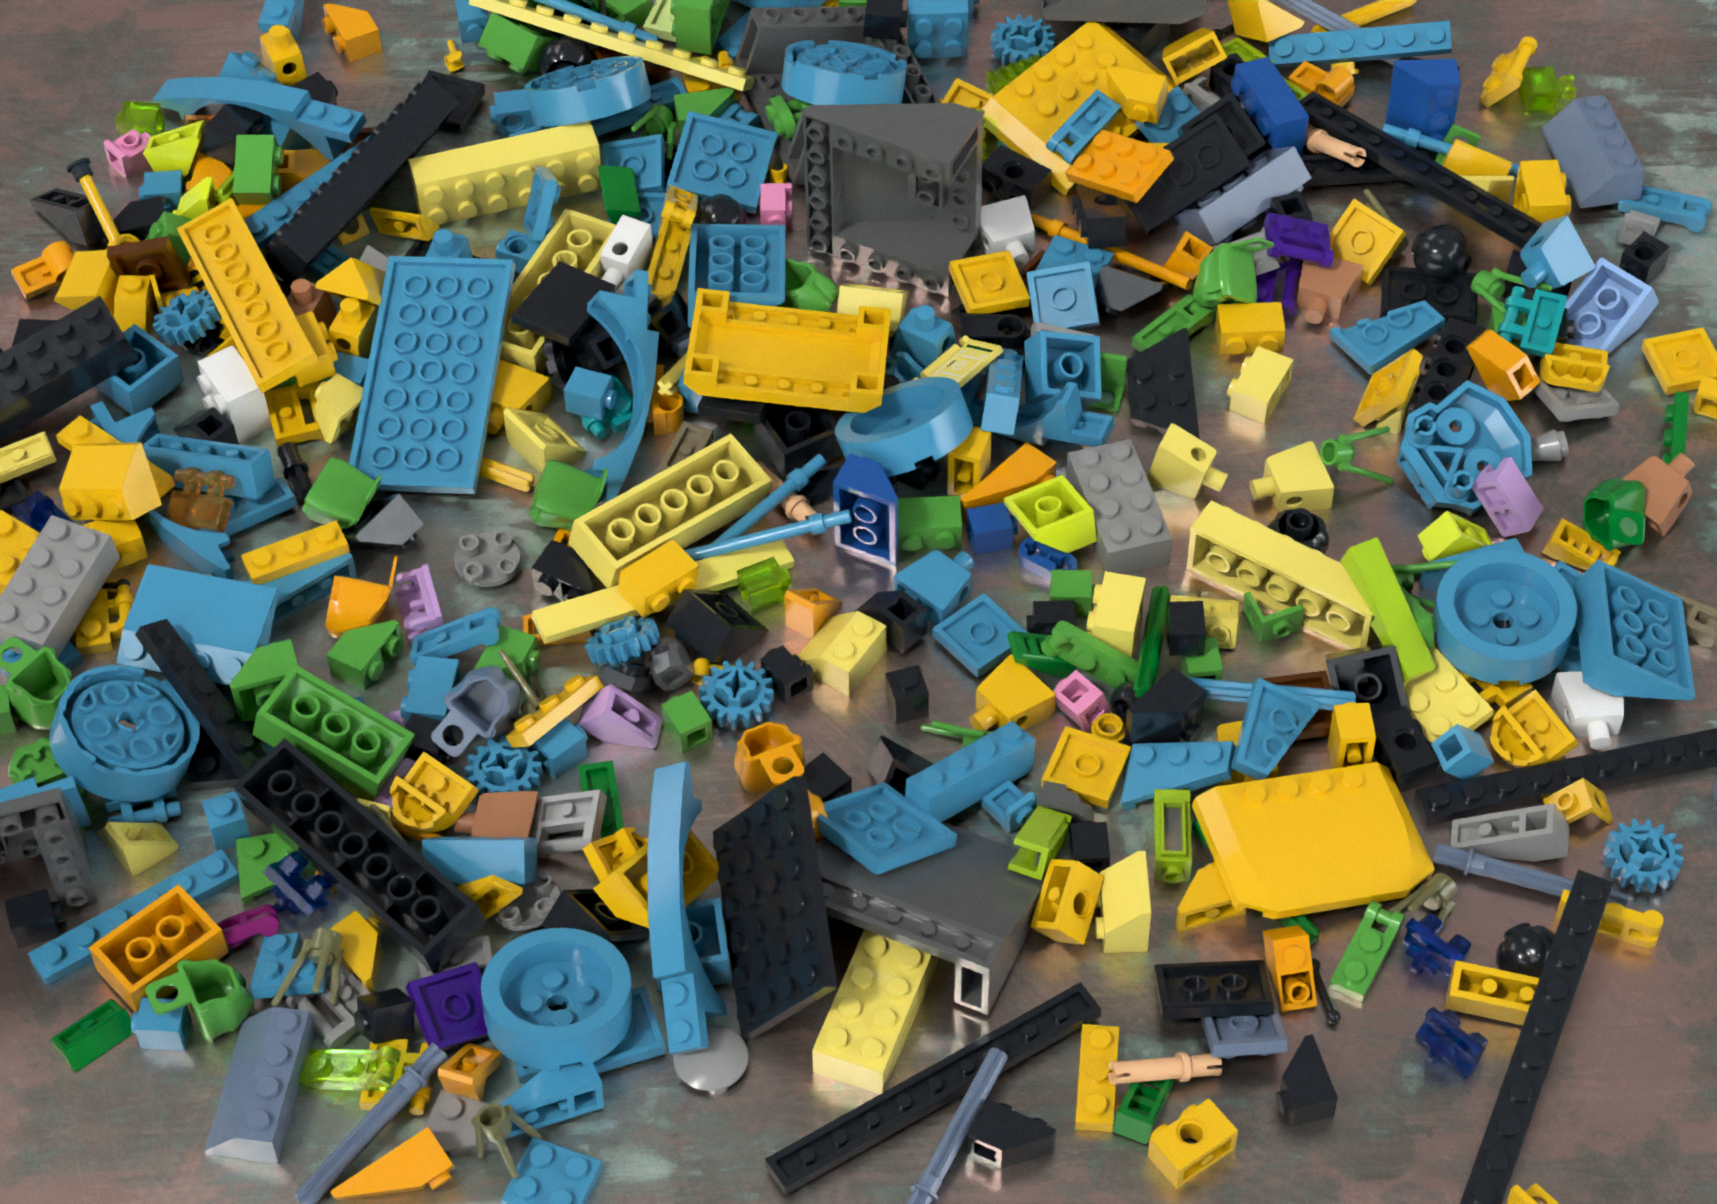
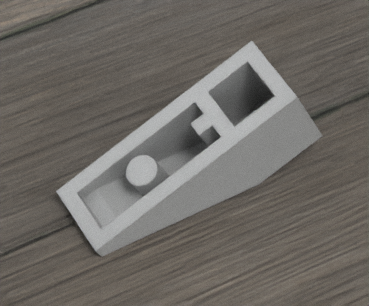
M1554 803L1452 820L1450 847L1469 852L1470 848H1474L1475 853L1483 854L1487 857L1530 862L1568 857L1569 825Z

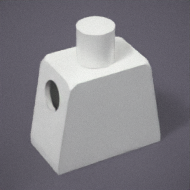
M1025 195L981 206V249L985 254L1009 250L1016 267L1026 265L1030 259L1028 254L1034 252L1035 229Z
M622 215L601 251V279L616 285L615 291L636 269L647 271L653 251L651 224Z
M1582 671L1556 673L1551 694L1564 725L1574 737H1588L1590 747L1593 749L1601 750L1611 745L1610 736L1617 735L1621 728L1624 717V696H1612L1601 690L1591 688L1583 683Z

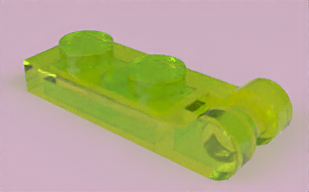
M382 1046L380 1050L309 1049L299 1083L305 1089L390 1090L394 1079L391 1073L393 1067L399 1064L401 1052L389 1046Z

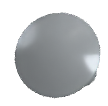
M485 531L462 536L459 540L454 561L458 574L468 583L479 587H495L510 581L518 573L522 563V555L519 546L512 539V535L508 531Z
M537 874V881L526 883L523 894L496 912L493 917L499 925L510 930L522 931L542 926L562 891L553 882L549 874Z
M706 1025L709 1048L678 1055L674 1054L675 1072L689 1086L709 1091L713 1095H721L728 1090L729 1086L737 1082L745 1072L748 1064V1050L743 1039L735 1031L720 1025Z

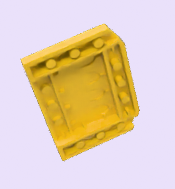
M1378 762L1217 786L1195 797L1192 804L1231 902L1237 911L1243 912L1246 907L1262 911L1263 917L1275 920L1369 904L1372 900L1382 902L1406 898L1414 891L1417 885L1431 878L1435 871L1389 768Z

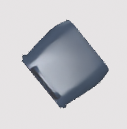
M495 665L469 671L463 680L445 695L444 703L451 711L432 732V741L451 757H458L477 734L487 739L501 736L509 722L519 711L520 687L518 682L508 679L502 669ZM456 725L462 729L463 740L460 744L453 746L445 742L443 732L447 726Z

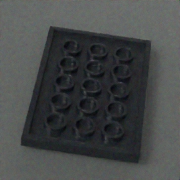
M793 776L713 831V848L716 852L719 866L717 878L721 888L722 913L726 924L727 949L730 953L732 984L735 989L737 1020L740 1025L741 1038L757 1037L838 988L805 777Z

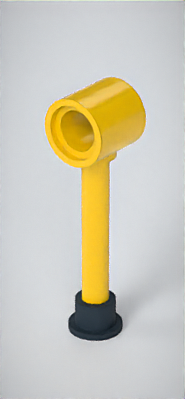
M82 158L69 164L66 170L68 173H72L76 182H80L109 240L107 245L114 246L140 241L131 234H119L92 179L93 172L89 166L91 163L90 159Z

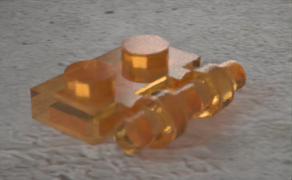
M196 467L177 469L174 478L177 482H184L185 485L183 492L172 490L165 518L187 528L225 533L233 501L223 497L225 488L232 489L234 487V476L226 475L225 472L211 470L209 473L202 472L200 468ZM201 485L208 487L207 495L199 494Z

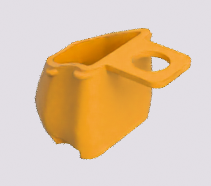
M394 556L389 586L334 575L325 623L330 636L340 639L346 630L373 625L389 602L398 556Z
M765 722L762 725L744 731L742 737L737 742L734 768L741 779L746 793L750 795L759 794L783 784L793 776L801 777L804 774L806 760L800 735L790 732L788 726L772 722Z

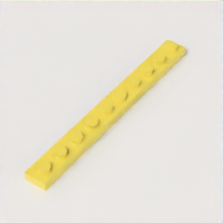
M469 0V5L630 56H639L643 60L740 91L751 90L754 84L755 77L746 75L747 70L743 68L729 66V69L718 66L719 61L715 59L701 57V60L691 58V52L674 48L672 52L663 49L664 44L661 42L647 39L646 43L635 40V34L625 31H619L618 34L609 32V26L591 22L590 26L581 23L582 18L572 14H564V17L555 15L554 9L547 6L537 5V8L527 6V0Z

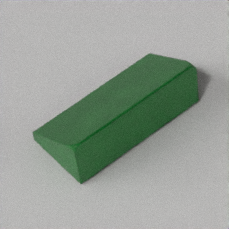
M598 166L604 205L611 223H617L622 215L631 218L642 215L633 168Z
M109 999L51 1038L50 1042L74 1071H79L133 1034L131 1031V1018L125 1008L113 999Z

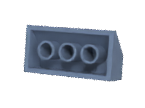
M1593 95L1574 99L1542 127V133L1555 159L1558 160L1561 171L1565 172L1566 181L1580 208L1615 204L1625 199L1632 201L1640 200L1645 170L1605 95Z
M1294 146L1266 149L1249 161L1251 163L1249 167L1172 217L1187 232L1208 245L1221 242L1227 243L1233 238L1231 234L1237 229L1244 230L1256 222V216L1262 212L1264 214L1270 212L1271 198L1301 192L1304 189L1303 184L1310 180L1311 176Z
M273 1006L242 1022L205 1146V1155L279 1164L316 1034L310 1011Z

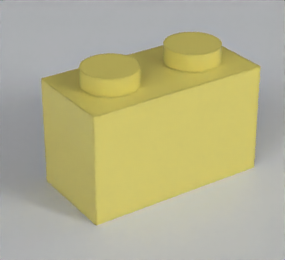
M1258 346L1252 357L1247 356L1245 358L1239 378H1233L1228 387L1227 396L1230 397L1229 411L1265 424L1291 381L1294 359Z

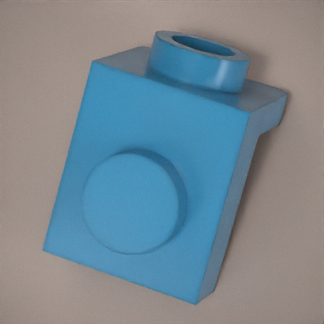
M1008 779L982 798V807L1007 832L1011 833L1019 826L1023 827L1037 808V795L1032 791L1024 795Z

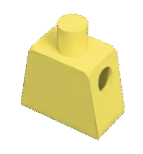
M1171 423L1158 446L1147 479L1151 485L1194 499L1203 485L1220 493L1228 478V474L1211 467L1217 453L1215 448Z
M1308 441L1269 456L1265 460L1263 478L1250 480V491L1255 500L1271 496L1278 512L1297 508L1313 511L1330 509L1332 507L1334 485L1314 442Z

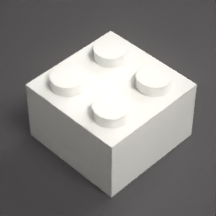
M233 345L197 361L201 374L197 376V380L202 391L206 394L202 398L205 408L214 407L234 424L239 444L272 429L265 395L259 390L245 361Z

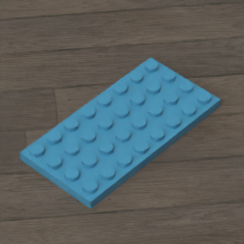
M389 256L381 294L382 301L379 304L349 464L373 480H376L379 474L382 475L380 486L377 490L476 494L516 267L513 259Z

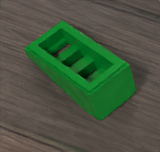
M1011 631L1007 634L1016 663L1059 679L1068 677L1078 668L1058 656L1049 657L1043 653L1041 643L1048 635Z
M1175 1079L1145 1082L1162 1088L1161 1091L1143 1085L1141 1082L1131 1083L1117 1111L1113 1131L1140 1143L1147 1144Z

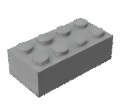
M1127 439L1068 452L1066 479L1094 510L1097 542L1092 544L1104 574L1105 571L1126 574L1170 564L1172 536L1132 440Z
M51 515L0 596V646L7 639L16 637L36 651L42 647H52L56 651L58 659L120 558L111 536ZM18 648L8 649L10 651L23 655L22 650Z

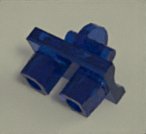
M38 489L25 502L11 507L12 513L22 523L39 533L51 515L73 522L54 504V501L49 496L42 494Z
M298 851L289 853L282 860L269 864L262 873L275 884L270 892L277 898L273 908L278 914L288 909L294 916H297L302 911L307 917H310L317 911L323 912L329 905L325 899L333 885L320 874L313 876L309 882L301 877L300 874L308 866V861Z
M1429 913L1420 921L1412 917L1405 925L1407 933L1403 943L1408 946L1405 954L1414 960L1410 971L1415 975L1421 974L1426 969L1433 975L1441 971L1450 978L1455 961L1464 962L1470 953L1471 943L1461 935L1456 934L1448 943L1439 938L1444 931V924L1432 913Z
M1433 1006L1426 1012L1425 1020L1415 1037L1430 1048L1427 1054L1428 1061L1436 1064L1443 1059L1461 1075L1468 1078L1473 1074L1488 1045V1040L1479 1032H1472L1468 1035L1459 1027L1461 1024L1459 1016L1452 1010L1447 1009L1440 1012Z

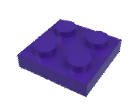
M476 962L417 979L406 985L409 997L414 1000V1011L428 1046L434 1043L439 1049L445 1051L489 1037L483 1013L481 995L482 975Z

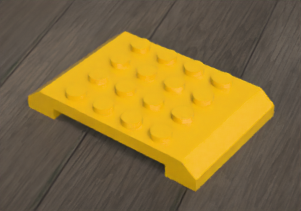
M1087 22L991 97L980 111L983 113V126L1011 150L1051 169V185L1067 197L1076 189V185L1080 184L1068 180L1065 172L1071 165L1063 160L1064 156L1057 151L1053 153L1048 150L1046 144L1052 135L1096 89L1115 101L1107 91V66L1162 76L1166 75L1104 22ZM1167 76V91L1169 93L1178 85ZM1121 109L1119 114L1104 129L1129 138H1133L1140 132L1139 128L1134 124L1136 120L1128 119ZM1068 138L1064 140L1069 146L1074 144Z
M697 289L683 384L698 395L865 413L882 405L891 309L859 306L858 315L731 302L729 301L730 291Z

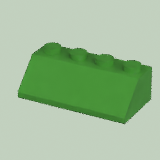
M294 664L257 712L253 729L255 737L272 747L277 746L286 738L342 788L361 799L374 802L400 765L415 736L411 731Z

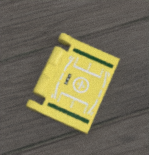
M964 335L959 339L962 347L953 344L920 373L921 378H950L955 380L961 388L999 356L1003 349L999 345L973 340Z

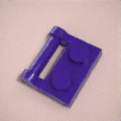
M1267 214L1264 220L1265 238L1268 241L1274 242V247L1267 249L1269 257L1279 258L1281 255L1318 263L1319 267L1328 269L1331 267L1334 251L1330 247L1327 224L1293 218L1287 215Z
M1296 260L1279 263L1280 268L1256 276L1257 303L1273 302L1275 278L1285 279L1283 300L1281 301L1284 319H1292L1297 315L1298 305L1295 299L1298 278L1301 277L1302 264Z

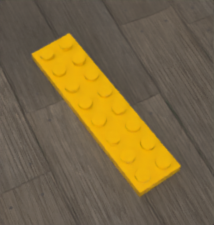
M232 198L177 228L261 393L319 362L313 347Z

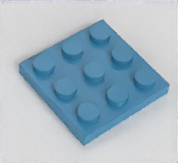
M689 111L666 185V192L669 184L698 195V200L700 201L706 197L724 194L736 200L745 212L756 214L761 198V184H765L777 142V133Z
M885 782L824 802L828 817L826 818L822 814L817 816L819 833L876 875L953 848L957 839L956 833Z

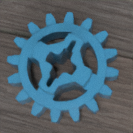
M1018 14L1016 20L1006 17L1005 24L997 22L996 29L991 31L990 50L994 51V58H1002V65H1006L1009 62L1012 63L1013 69H1016L1018 65H1023L1024 69L1027 70L1029 64H1035L1054 49L1055 33H1051V26H1043V19H1039L1036 22L1033 21L1032 15H1029L1027 19H1022L1021 15Z
M193 290L188 296L182 293L176 298L170 299L168 307L160 308L162 314L154 316L156 322L152 326L162 343L167 342L168 346H172L177 342L179 346H183L187 340L194 343L201 337L207 336L205 331L215 329L214 322L220 321L222 318L207 290H203L199 294L196 290Z
M626 616L621 620L607 622L600 627L601 631L594 632L595 636L587 639L588 643L585 644V648L592 664L598 663L599 666H602L609 662L610 665L618 666L619 662L624 663L643 657L645 655L644 651H650L651 645L658 644L660 634L653 618L641 617L636 620L635 617Z
M737 659L735 666H730L727 661H723V669L719 670L713 666L711 667V676L704 675L702 677L703 686H699L700 703L705 711H707L711 720L716 717L718 718L719 727L729 722L731 723L732 730H736L738 723H743L746 728H750V720L754 719L760 723L763 721L762 712H771V703L774 702L772 678H766V670L764 668L755 671L754 662H750L745 667L742 666L741 659Z
M501 735L500 742L496 743L492 738L487 739L488 746L485 748L477 744L475 746L476 755H468L467 757L469 765L465 766L466 778L469 783L479 790L476 794L478 800L479 796L483 793L532 791V786L539 787L541 784L539 776L543 775L539 752L532 751L531 745L528 747L512 748L505 735Z
M1632 819L1630 827H1627L1622 822L1619 823L1616 832H1609L1602 853L1605 855L1604 867H1612L1610 877L1613 879L1620 876L1623 879L1622 887L1625 888L1629 883L1634 884L1635 892L1638 893L1642 886H1647L1650 893L1655 892L1657 884L1664 889L1668 888L1670 880L1676 881L1684 857L1680 856L1683 849L1682 844H1674L1676 834L1670 833L1665 835L1663 833L1665 825L1663 824L1657 828L1651 827L1650 819H1647L1644 825H1639L1636 819Z

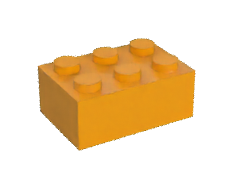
M179 884L88 947L96 970L133 1011H139L142 997L148 998L145 991L148 984L178 973L177 964L183 959L190 961L219 960L229 953L222 929ZM173 986L162 987L157 992L156 998L165 999L177 989Z

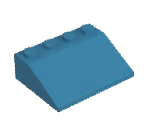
M692 223L688 281V327H692L698 288L730 291L729 301L767 306H776L785 302V225Z
M1597 560L1573 584L1577 603L1576 619L1583 683L1612 696L1692 701L1695 698L1682 598Z
M148 564L123 627L116 663L162 672L135 634L140 626L168 619L212 681L230 685V682L255 649L269 644L279 588Z

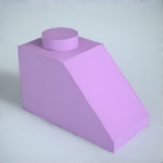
M610 684L584 702L578 725L604 743L653 749L657 746L663 718L613 684Z

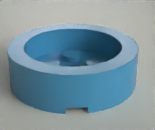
M805 40L792 43L785 49L781 88L785 93L798 100L814 105L902 103L907 63L904 59L896 61L895 53L866 44L839 40H828V44L814 46L815 41Z
M618 56L591 61L592 64L575 68L573 65L531 80L525 85V91L533 124L541 127L577 124L611 116L646 102L652 97L642 57Z
M927 377L907 381L884 389L882 405L868 412L857 413L847 411L836 424L835 435L845 460L850 453L859 457L869 458L874 462L880 463L887 477L915 470L914 463L932 456L934 461L954 450L971 433L973 420L961 388L955 380L946 377Z
M1492 549L1473 553L1456 562L1445 573L1439 584L1433 612L1437 624L1434 639L1444 657L1454 667L1472 678L1492 684H1498L1499 680L1518 681L1519 684L1529 683L1551 673L1565 658L1577 618L1576 598L1564 576L1552 565L1536 556L1509 549ZM1509 620L1511 627L1501 629L1496 627L1493 621L1506 622Z
M107 665L81 673L68 684L67 689L62 694L50 727V747L59 767L68 777L73 776L77 785L103 798L124 802H140L155 799L170 792L185 776L199 740V722L170 682L165 678L161 682L145 675V669L126 665ZM126 720L128 723L134 724L136 727L133 731L132 728L126 727L123 724L118 723L119 721Z
M548 928L527 933L502 947L489 961L483 973L481 995L488 1036L502 1054L523 1066L555 1071L560 1070V1065L582 1062V1066L588 1065L610 1053L623 1040L631 1025L633 1001L628 964L624 956L613 944L591 932L574 928ZM564 1002L567 1006L566 1009L551 1011L548 1007L563 1005Z

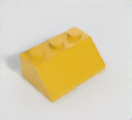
M142 442L83 443L73 446L59 487L63 508L69 520H134L162 505Z
M691 829L685 846L683 862L685 907L718 879L719 870L717 860ZM647 841L597 884L593 890L616 917L649 928Z

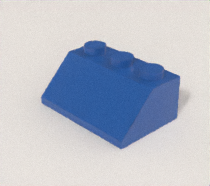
M1269 56L1235 65L1234 77L1231 79L1232 92L1235 96H1238L1244 105L1246 114L1249 117L1251 116L1256 123L1261 136L1266 138L1273 149L1294 146L1299 156H1302L1309 116Z
M1456 59L1394 61L1385 123L1406 130L1410 127L1421 131L1422 135L1443 141L1455 122L1461 88Z
M850 453L833 481L834 513L850 509L853 522L834 527L835 546L896 567L898 563V498L880 463Z

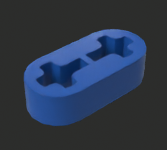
M1032 537L1024 539L1019 545V563L1021 566L1049 582L1051 580V570H1056V568L1061 570H1077V560L1070 553H1065L1037 542Z

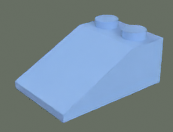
M1600 257L1595 264L1596 268L1587 274L1567 300L1565 308H1567L1569 320H1575V339H1569V344L1608 351L1609 355L1642 326L1659 301L1651 286Z

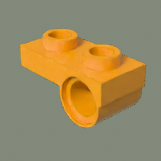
M1304 61L1288 77L1290 82L1308 94L1315 91L1341 107L1354 96V78L1347 69L1340 66L1334 67L1328 73Z
M57 241L50 244L42 251V256L11 269L12 276L26 300L61 285L74 255L73 250L66 241Z
M663 364L656 365L655 384L651 397L652 403H650L647 415V423L653 422L654 435H668L667 433L678 432L682 422L685 421L681 394L675 392L672 396H668L665 393L660 395L658 392L660 387L657 383L664 376Z

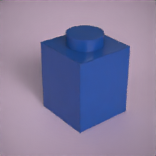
M1004 503L967 509L966 530L973 555L1013 549V535L1018 534V525L1015 516L1009 514L1008 508Z

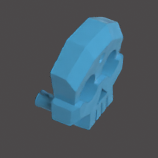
M1467 380L1438 405L1429 402L1407 416L1404 438L1396 462L1402 471L1406 473L1411 484L1413 483L1415 490L1421 495L1428 509L1432 507L1451 508L1466 513L1469 516L1484 509L1472 490L1474 481L1481 473L1477 465H1484L1486 467L1488 464H1491L1495 470L1504 458L1512 457L1526 481L1533 475L1530 434L1504 397ZM1450 424H1455V425H1457V426L1459 427L1460 431H1459V432H1453V431L1449 428V425H1450ZM1442 463H1448V464H1449L1447 470H1446L1445 467L1442 465Z

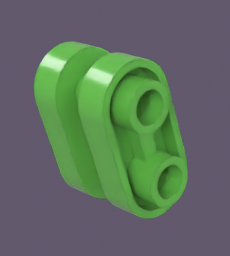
M777 95L768 99L769 105L765 106V111L770 124L773 123L777 135H783L788 140L793 138L802 109L814 104L798 100L792 97L793 100L785 102L781 95Z

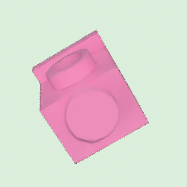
M133 129L113 142L110 140L103 142L109 165L125 179L131 178L150 166L143 152L151 136L147 132L140 134Z
M792 183L761 184V225H785L786 232V219H792Z
M1077 670L1069 677L1062 679L1053 690L1056 694L1055 703L1057 707L1077 723L1084 732H1088L1091 729L1092 723L1098 716L1111 711L1104 693Z

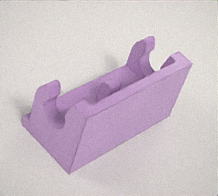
M1512 457L1504 458L1495 470L1491 464H1488L1481 471L1472 486V490L1502 537L1529 532L1544 510Z
M428 564L422 565L418 569L402 572L396 576L397 583L412 581L409 584H402L394 588L409 645L413 643L414 636L444 625Z

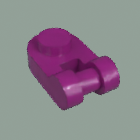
M270 904L258 906L217 923L222 929L227 948L237 947L245 943L248 937L260 933L263 936L269 937L275 935L279 930L277 910Z

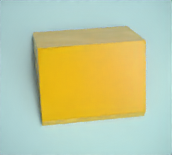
M1227 0L1235 35L1269 42L1301 28L1304 24V21L1267 0Z
M107 250L76 251L54 301L74 311L101 296L114 316V297L119 276L106 256Z
M351 257L318 280L315 288L342 300L349 297L356 298L360 302L372 304L379 309L386 272Z

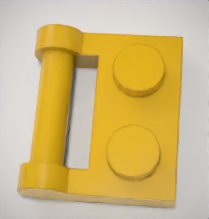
M1525 36L1521 39L1518 48L1507 55L1503 53L1495 59L1491 66L1493 68L1492 73L1482 85L1484 90L1479 101L1488 108L1520 87L1524 68L1529 57L1536 52L1538 47L1536 39Z
M319 381L300 388L298 384L264 392L277 448L286 442L300 443L313 439L325 441L313 412L317 402L314 395L321 384ZM306 398L310 401L315 423H305L299 400Z

